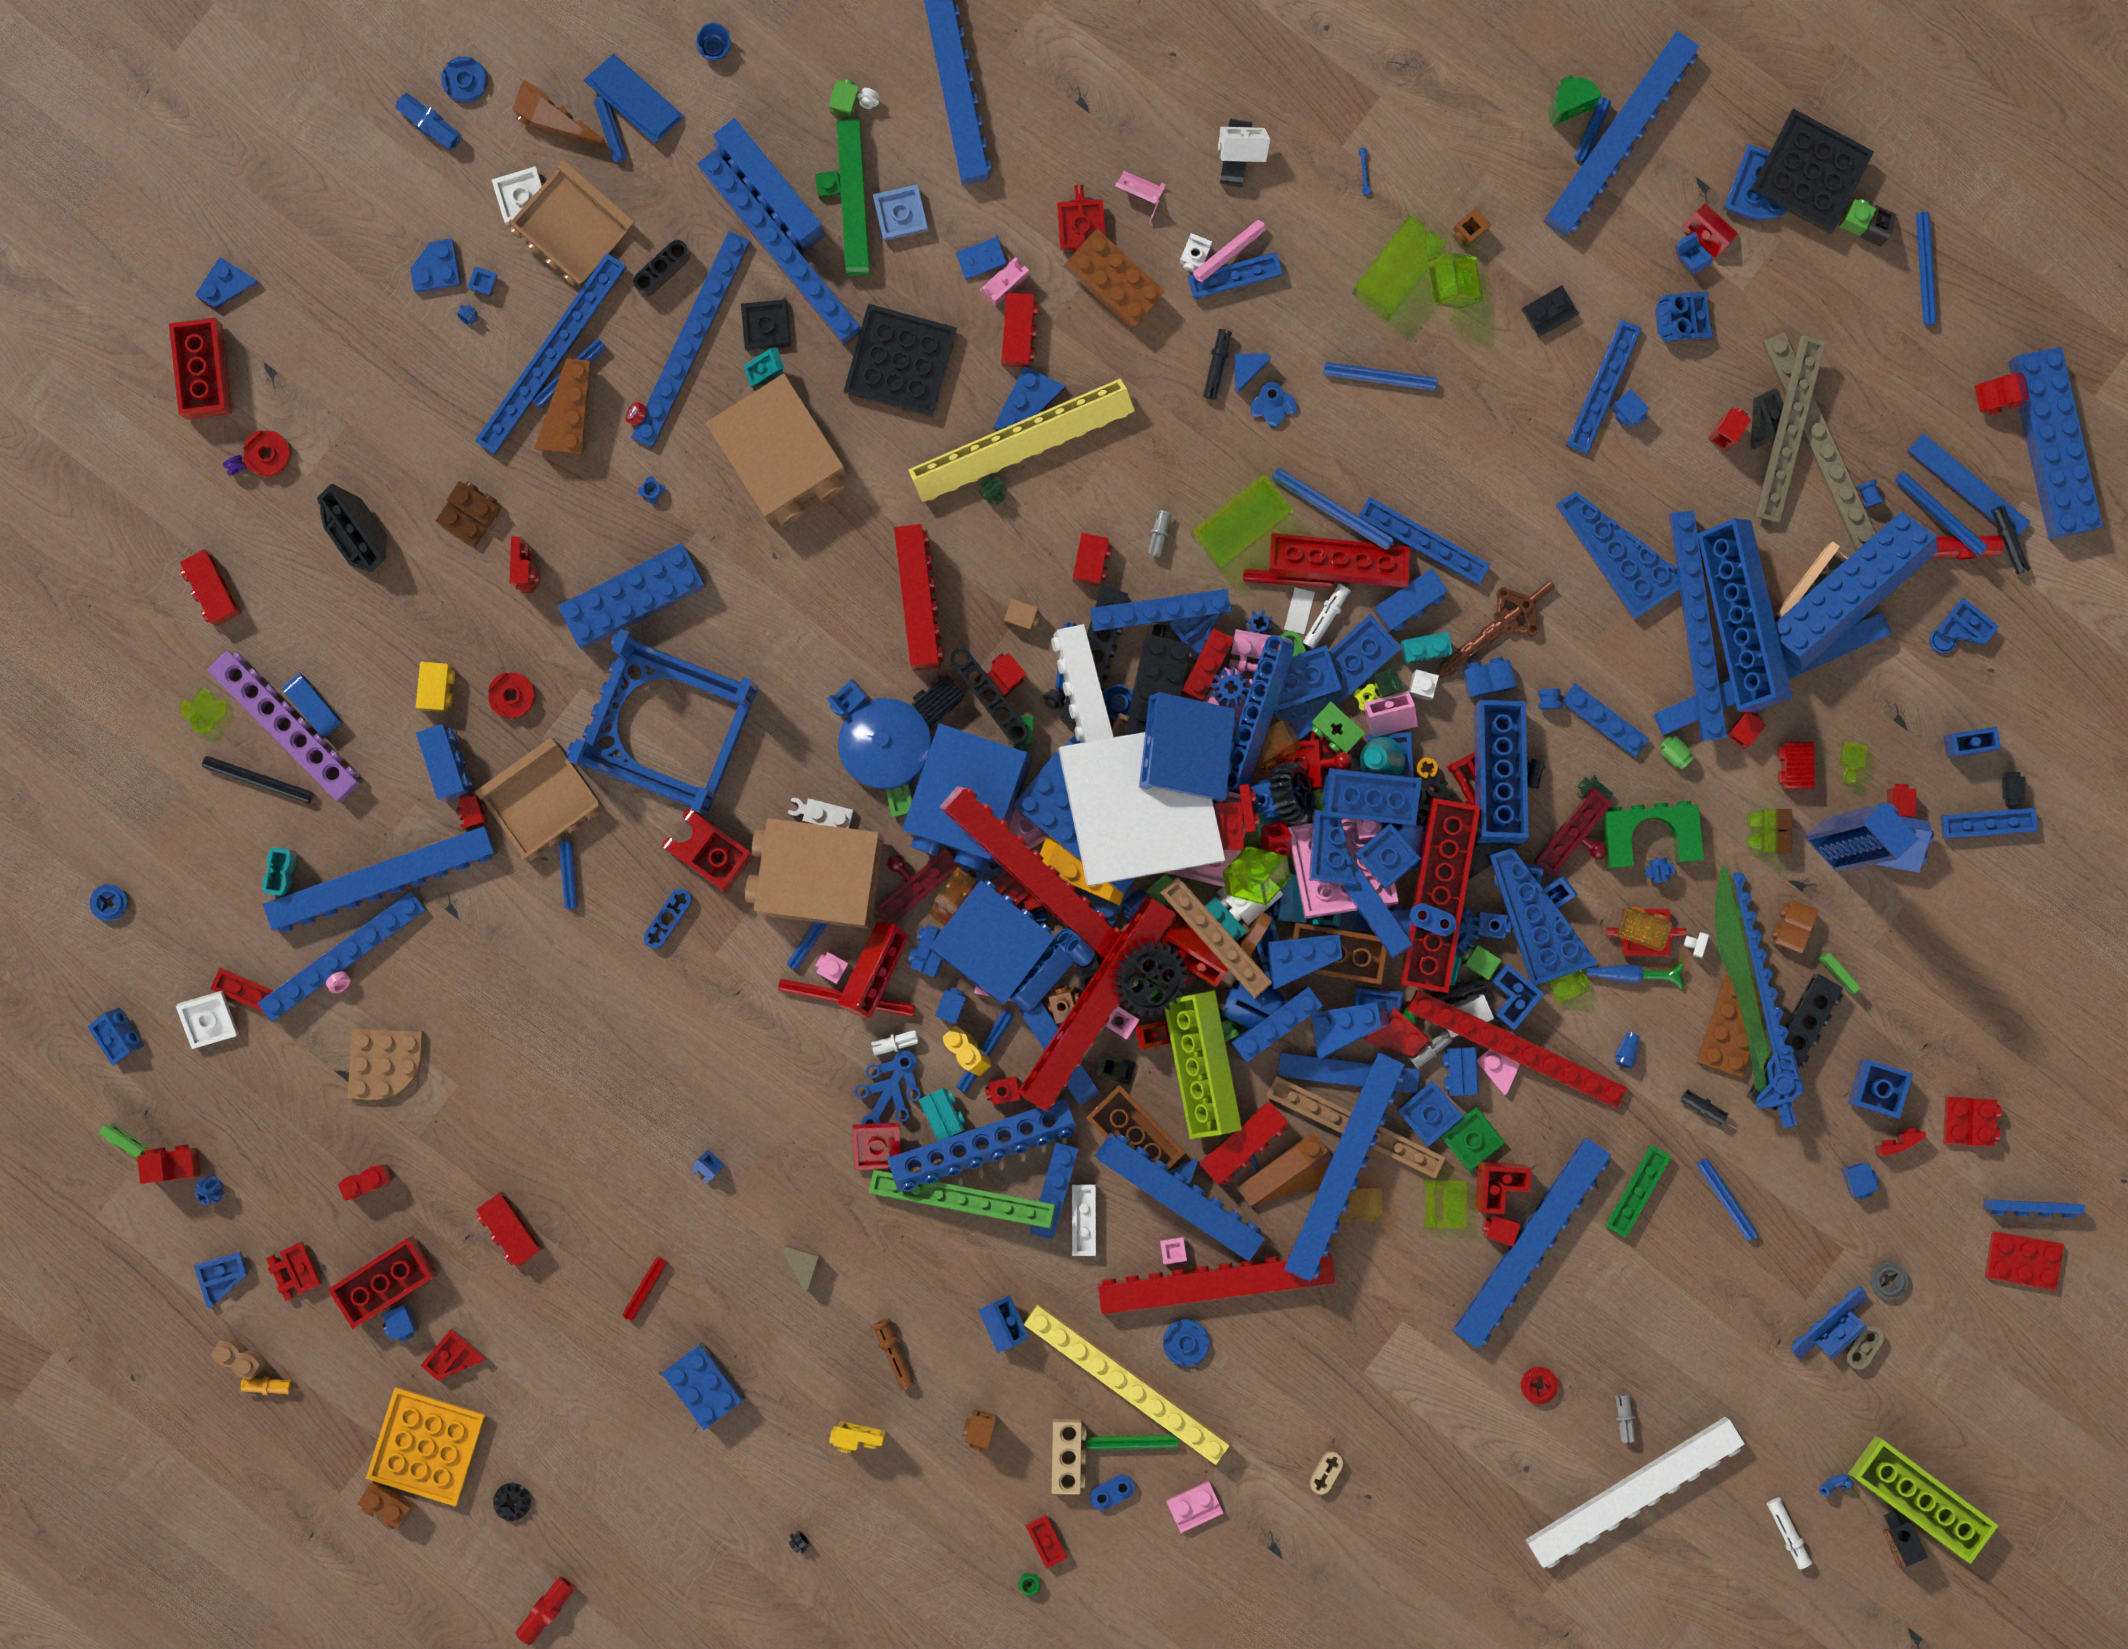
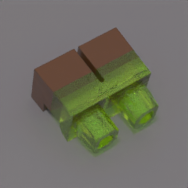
M1763 809L1747 815L1748 826H1759V835L1747 836V848L1757 849L1761 853H1792V832L1771 831L1792 830V809Z

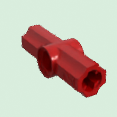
M2001 535L1977 536L1987 545V549L1980 556L2002 555L2003 540ZM1956 536L1937 537L1938 552L1931 558L1955 557L1958 560H1965L1980 556L1976 555Z
M560 1576L549 1588L545 1596L542 1595L532 1607L528 1617L515 1632L520 1641L530 1646L541 1634L542 1630L546 1626L548 1627L558 1615L562 1605L576 1589L568 1579Z

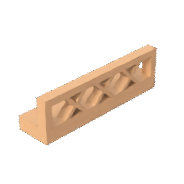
M1832 541L1824 548L1775 613L1774 619L1776 621L1796 605L1805 593H1809L1815 588L1814 581L1818 575L1826 574L1827 577L1834 571L1829 570L1828 562L1833 556L1842 562L1848 559L1838 551L1839 545Z

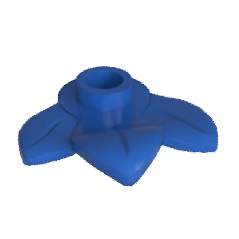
M1275 382L1264 384L1260 390V395L1251 403L1252 417L1263 415L1266 422L1273 428H1277L1281 424L1284 413L1296 414L1297 405L1292 395L1283 392L1282 387ZM1271 389L1276 391V395L1273 398L1268 396V392Z

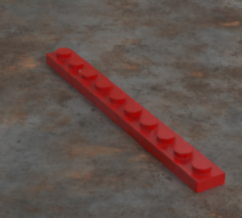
M1416 989L1407 1011L1615 1108H1618L1627 1089L1622 1084Z

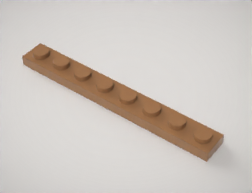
M1275 1076L1266 1095L1267 1098L1340 1133H1343L1352 1113L1278 1076ZM1377 1127L1375 1135L1378 1136V1139L1373 1149L1436 1179L1446 1157L1386 1128Z

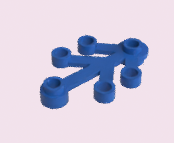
M900 1051L895 1055L893 1061L880 1065L871 1064L866 1068V1075L869 1078H876L883 1072L895 1071L890 1079L866 1086L858 1085L855 1088L854 1094L859 1099L866 1098L869 1094L883 1091L871 1114L864 1116L861 1124H866L868 1119H872L875 1124L880 1123L879 1117L891 1096L896 1108V1119L904 1122L909 1118V1111L905 1108L899 1082L904 1075L908 1087L907 1098L910 1101H917L920 1098L921 1092L916 1086L912 1072L916 1067L917 1060L912 1052ZM902 1058L909 1060L907 1067L901 1065L900 1061ZM870 1067L877 1068L875 1076L869 1074ZM858 1088H865L866 1094L859 1096L857 1093ZM913 1089L918 1092V1097L915 1099L909 1095ZM900 1110H904L907 1113L905 1119L898 1117Z

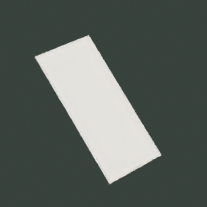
M1294 588L1284 627L1285 630L1300 634L1305 633L1315 592Z

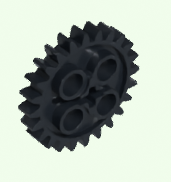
M1148 940L1145 947L1143 943L1139 942V949L1136 950L1131 946L1130 955L1123 953L1125 961H1117L1121 968L1114 969V972L1119 976L1112 979L1115 984H1118L1113 990L1116 993H1120L1117 999L1121 1002L1123 1001L1122 1005L1125 1008H1129L1132 1013L1135 1014L1138 1011L1141 1016H1144L1145 1012H1147L1152 1017L1154 1010H1156L1161 1015L1162 1007L1171 1010L1169 1003L1177 1004L1176 995L1183 996V993L1179 990L1180 988L1187 987L1182 982L1183 979L1188 978V975L1183 972L1187 969V966L1182 963L1184 958L1178 955L1179 952L1176 949H1171L1169 944L1166 943L1163 946V943L1157 940L1154 945L1151 940ZM1150 959L1148 966L1143 967L1144 962ZM1134 969L1142 971L1151 978H1156L1159 982L1167 984V987L1164 988L1150 979H1145L1142 975L1133 972ZM1166 969H1169L1168 974L1165 977H1162L1163 972ZM1135 980H1139L1137 986L1131 988L1132 983ZM1158 989L1157 994L1151 997V993Z

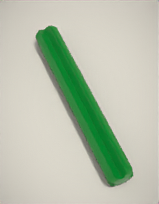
M1175 1435L1086 1437L1087 1450L1178 1448L1179 1438Z

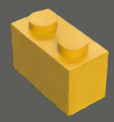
M420 662L416 698L417 709L448 712V707H452L453 694L450 693V687L455 681V670H452L451 665Z

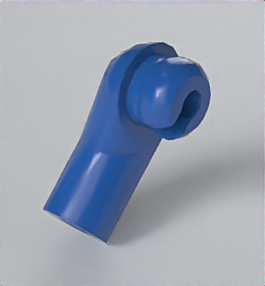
M1840 1474L1828 1478L1819 1487V1493L1827 1497L1838 1486L1847 1491L1854 1485V1482L1849 1478L1848 1474Z

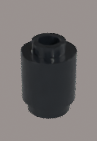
M2007 772L2006 777H2002V800H2005V805H2025L2024 799H2027L2026 776H2021V772Z

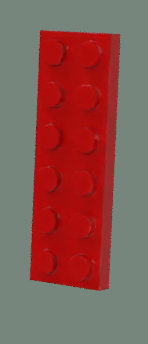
M1271 533L1268 574L1407 588L1409 583L1410 547L1391 545L1388 550H1385L1376 543Z

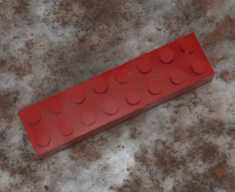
M1436 798L1431 799L1413 907L1417 904H1427L1448 912L1454 916L1456 928L1452 934L1440 936L1419 928L1410 921L1408 938L1413 945L1405 950L1399 985L1444 993L1449 992L1480 806ZM1420 911L1418 913V918L1420 920H1424L1426 918V913L1424 911ZM1443 919L1440 922V926L1446 929L1449 923Z

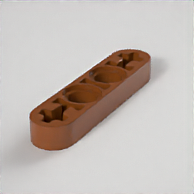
M1263 912L1258 915L1240 944V947L1249 957L1272 920L1271 916ZM1228 970L1219 985L1229 990L1236 978Z

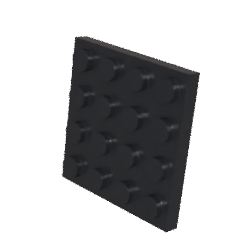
M1793 108L1750 191L1831 234L1834 232L1874 151Z
M868 304L843 392L848 395L933 417L957 327Z

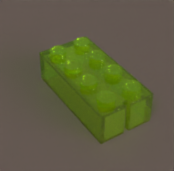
M1411 215L1407 217L1352 292L1354 296L1388 321L1447 243L1431 230L1426 233V226Z
M1263 474L1192 530L1191 536L1203 551L1208 549V558L1220 571L1288 518L1294 509L1269 478Z

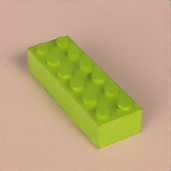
M1215 991L1176 998L1178 1003L1170 1002L1171 1010L1165 1008L1189 1138L1194 1139L1240 1131L1242 1128Z
M1877 1436L1872 1439L1848 1473L1969 1564L1974 1561L1998 1527L1996 1523Z

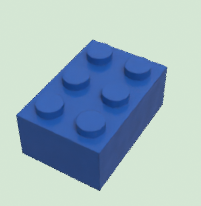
M440 724L416 732L436 798L447 803L459 799V796L472 793L471 788L474 787L471 775L466 774L464 766L467 765L464 753L459 752L457 744L460 743L456 730L452 731V728Z
M703 1342L661 1373L703 1430L707 1429L745 1399Z

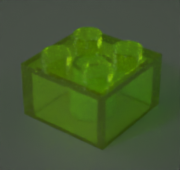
M1450 252L1428 260V272L1432 281V297L1435 305L1462 309L1484 302L1476 256Z
M1246 846L1223 871L1226 895L1267 905L1290 880L1287 856Z

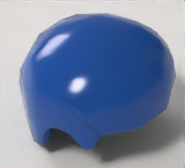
M711 22L703 25L696 38L699 54L709 61H718L725 58L731 46L728 29L720 23Z

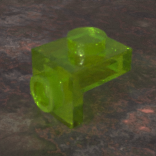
M1582 970L1549 981L1556 1003L1589 992V982Z

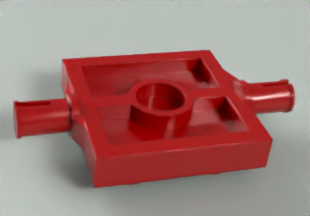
M1074 185L1075 199L1069 202L1057 203L1060 250L1073 249L1077 251L1097 228L1105 235L1103 199L1089 200L1084 198V185H1080V194L1078 185Z
M1621 909L1622 922L1620 927H1606L1605 930L1615 932L1606 933V937H1620L1622 956H1670L1672 937H1686L1687 933H1677L1687 932L1686 927L1672 928L1670 909Z

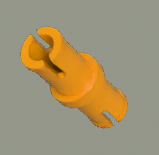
M264 1376L263 1379L253 1378L247 1380L242 1378L241 1392L262 1393V1395H268L269 1393L289 1395L291 1391V1379H270V1377Z

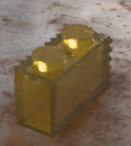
M1638 906L1626 908L1616 936L1660 952L1664 950L1673 924L1667 921L1668 917L1656 913L1654 916L1646 914V910Z

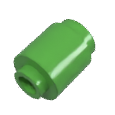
M1668 736L1659 745L1662 748L1660 753L1675 768L1678 766L1682 770L1694 758L1691 754L1692 750L1677 736L1673 738Z

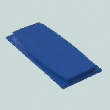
M614 53L584 79L587 85L654 144L684 118L680 111Z

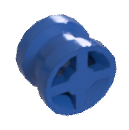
M1541 689L1537 691L1540 697L1538 709L1562 708V703L1559 701L1561 689Z

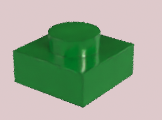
M837 170L815 174L819 199L841 195Z

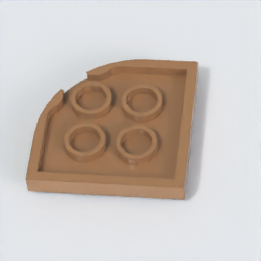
M352 1029L347 1099H386L397 1095L414 1080L419 1071L422 1061L424 1032Z

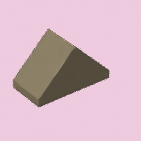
M790 1245L784 1247L783 1251L804 1291L809 1289L820 1255Z

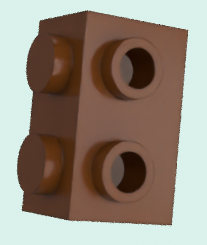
M973 1409L971 1419L966 1418L962 1436H966L965 1443L969 1444V1448L983 1451V1448L988 1449L995 1424V1414Z
M373 1481L368 1485L357 1505L362 1507L361 1510L365 1514L372 1517L376 1515L381 1518L385 1526L398 1529L405 1523L416 1503L386 1485Z

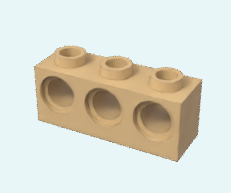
M1053 1419L1052 1494H1080V1488H1085V1474H1080L1081 1464H1085V1450H1081V1440H1086V1426H1081V1420ZM1066 1427L1075 1429L1076 1435L1073 1438L1068 1439L1063 1436L1062 1432ZM1072 1451L1076 1458L1072 1462H1065L1062 1458L1063 1453ZM1065 1475H1072L1075 1478V1483L1072 1486H1065L1061 1480Z

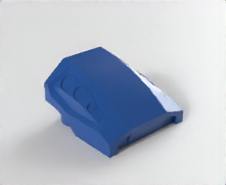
M1708 292L1667 294L1659 297L1655 313L1658 334L1664 342L1704 340L1714 337L1710 328L1707 303Z

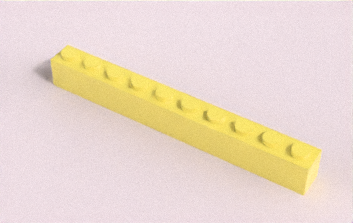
M1118 379L908 469L922 503L927 500H934L941 494L955 491L962 485L978 481L983 476L999 472L1002 468L1011 464L1020 463L1027 457L1041 454L1048 448L1062 445L1069 439L1080 437L1090 430L1103 427L1116 419L1124 418L1134 412V408L1127 388L1122 380Z
M1039 1303L1025 1320L1024 1325L1215 1465L1230 1446L1228 1441Z

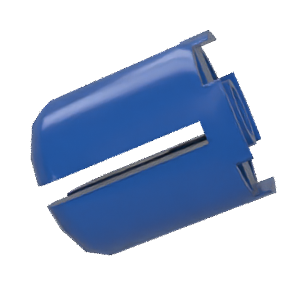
M1235 980L1225 995V1009H1219V1014L1250 1029L1284 1005L1285 997L1280 992L1267 987L1254 999L1244 986Z

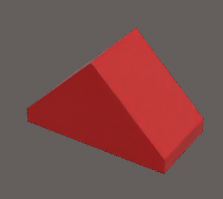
M1167 1020L1135 1027L1140 1050L1171 1043Z

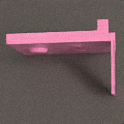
M1123 171L1115 186L1156 204L1151 215V222L1159 203L1158 199L1163 193L1166 184L1161 183L1158 186Z

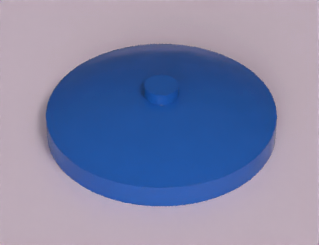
M893 698L874 699L858 706L845 719L838 738L839 756L846 771L860 784L876 790L896 789L913 781L922 772L931 747L930 731L923 717L910 704Z

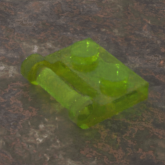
M1423 1180V1187H1426V1220H1423V1227L1466 1228L1467 1181ZM1435 1188H1442V1220H1435Z

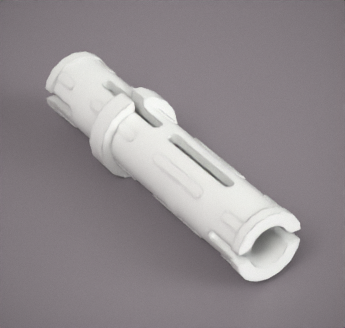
M1338 584L1330 599L1324 602L1323 605L1325 607L1304 641H1302L1305 646L1312 650L1316 649L1336 614L1341 612L1340 607L1351 592L1348 588Z
M1778 1497L1770 1500L1766 1505L1774 1517L1786 1542L1785 1547L1788 1551L1790 1550L1797 1568L1803 1569L1810 1566L1812 1561L1803 1546L1804 1541L1802 1538H1799L1781 1498Z

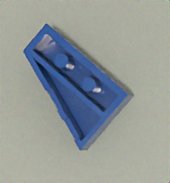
M1340 934L1268 942L1272 990L1341 959Z
M1386 1001L1314 1012L1311 1018L1318 1059L1327 1058L1356 1041L1388 1026L1390 1023Z

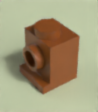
M1475 208L1454 226L1453 231L1455 233L1453 236L1460 245L1465 243L1469 247L1489 230L1491 224ZM1471 228L1473 230V233L1468 234V232L1465 229Z

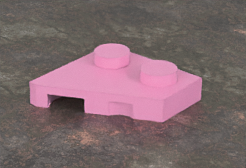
M1488 1049L1477 1058V1064L1501 1093L1506 1095L1520 1063L1491 1049Z

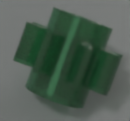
M988 476L980 482L982 489L979 490V493L989 505L992 502L998 505L1006 499L1003 493L1007 491V488L998 477L991 480Z

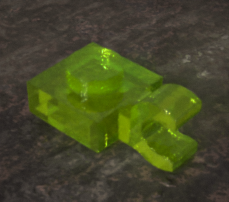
M1847 741L1842 742L1839 765L1846 766L1843 783H1856L1857 768H1865L1868 745Z

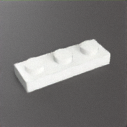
M1095 1184L1072 1185V1256H1096Z

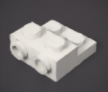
M1257 867L1241 881L1235 878L1232 889L1222 887L1217 892L1220 895L1218 900L1226 909L1231 908L1229 912L1237 921L1242 919L1247 925L1253 922L1261 912L1268 909L1283 895Z

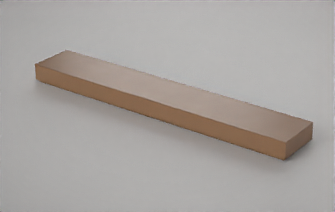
M1179 877L1160 892L1254 999L1272 984L1271 980Z

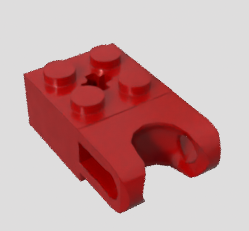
M687 809L683 814V818L692 827L693 833L691 838L681 843L671 838H666L661 843V846L726 894L754 856L750 851L691 809ZM724 855V861L716 864L715 858L717 856L721 858Z

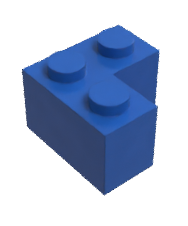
M1504 964L1489 982L1507 997L1493 1016L1510 1030H1515L1544 995L1541 990L1509 964Z

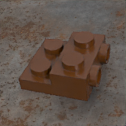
M459 481L447 498L448 503L435 521L476 547L501 508L496 505L498 500L486 493L482 496L477 493L479 488L471 482L466 481L464 484Z

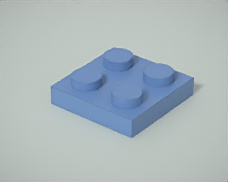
M918 184L873 194L883 241L928 231Z

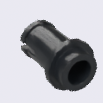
M1531 758V762H1528L1530 766L1527 775L1528 787L1540 788L1543 769H1546V766H1544L1545 761Z

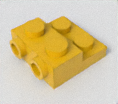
M840 1421L837 1427H833L829 1443L838 1447V1451L851 1453L852 1450L856 1451L860 1442H863L864 1447L877 1449V1446H882L886 1431Z

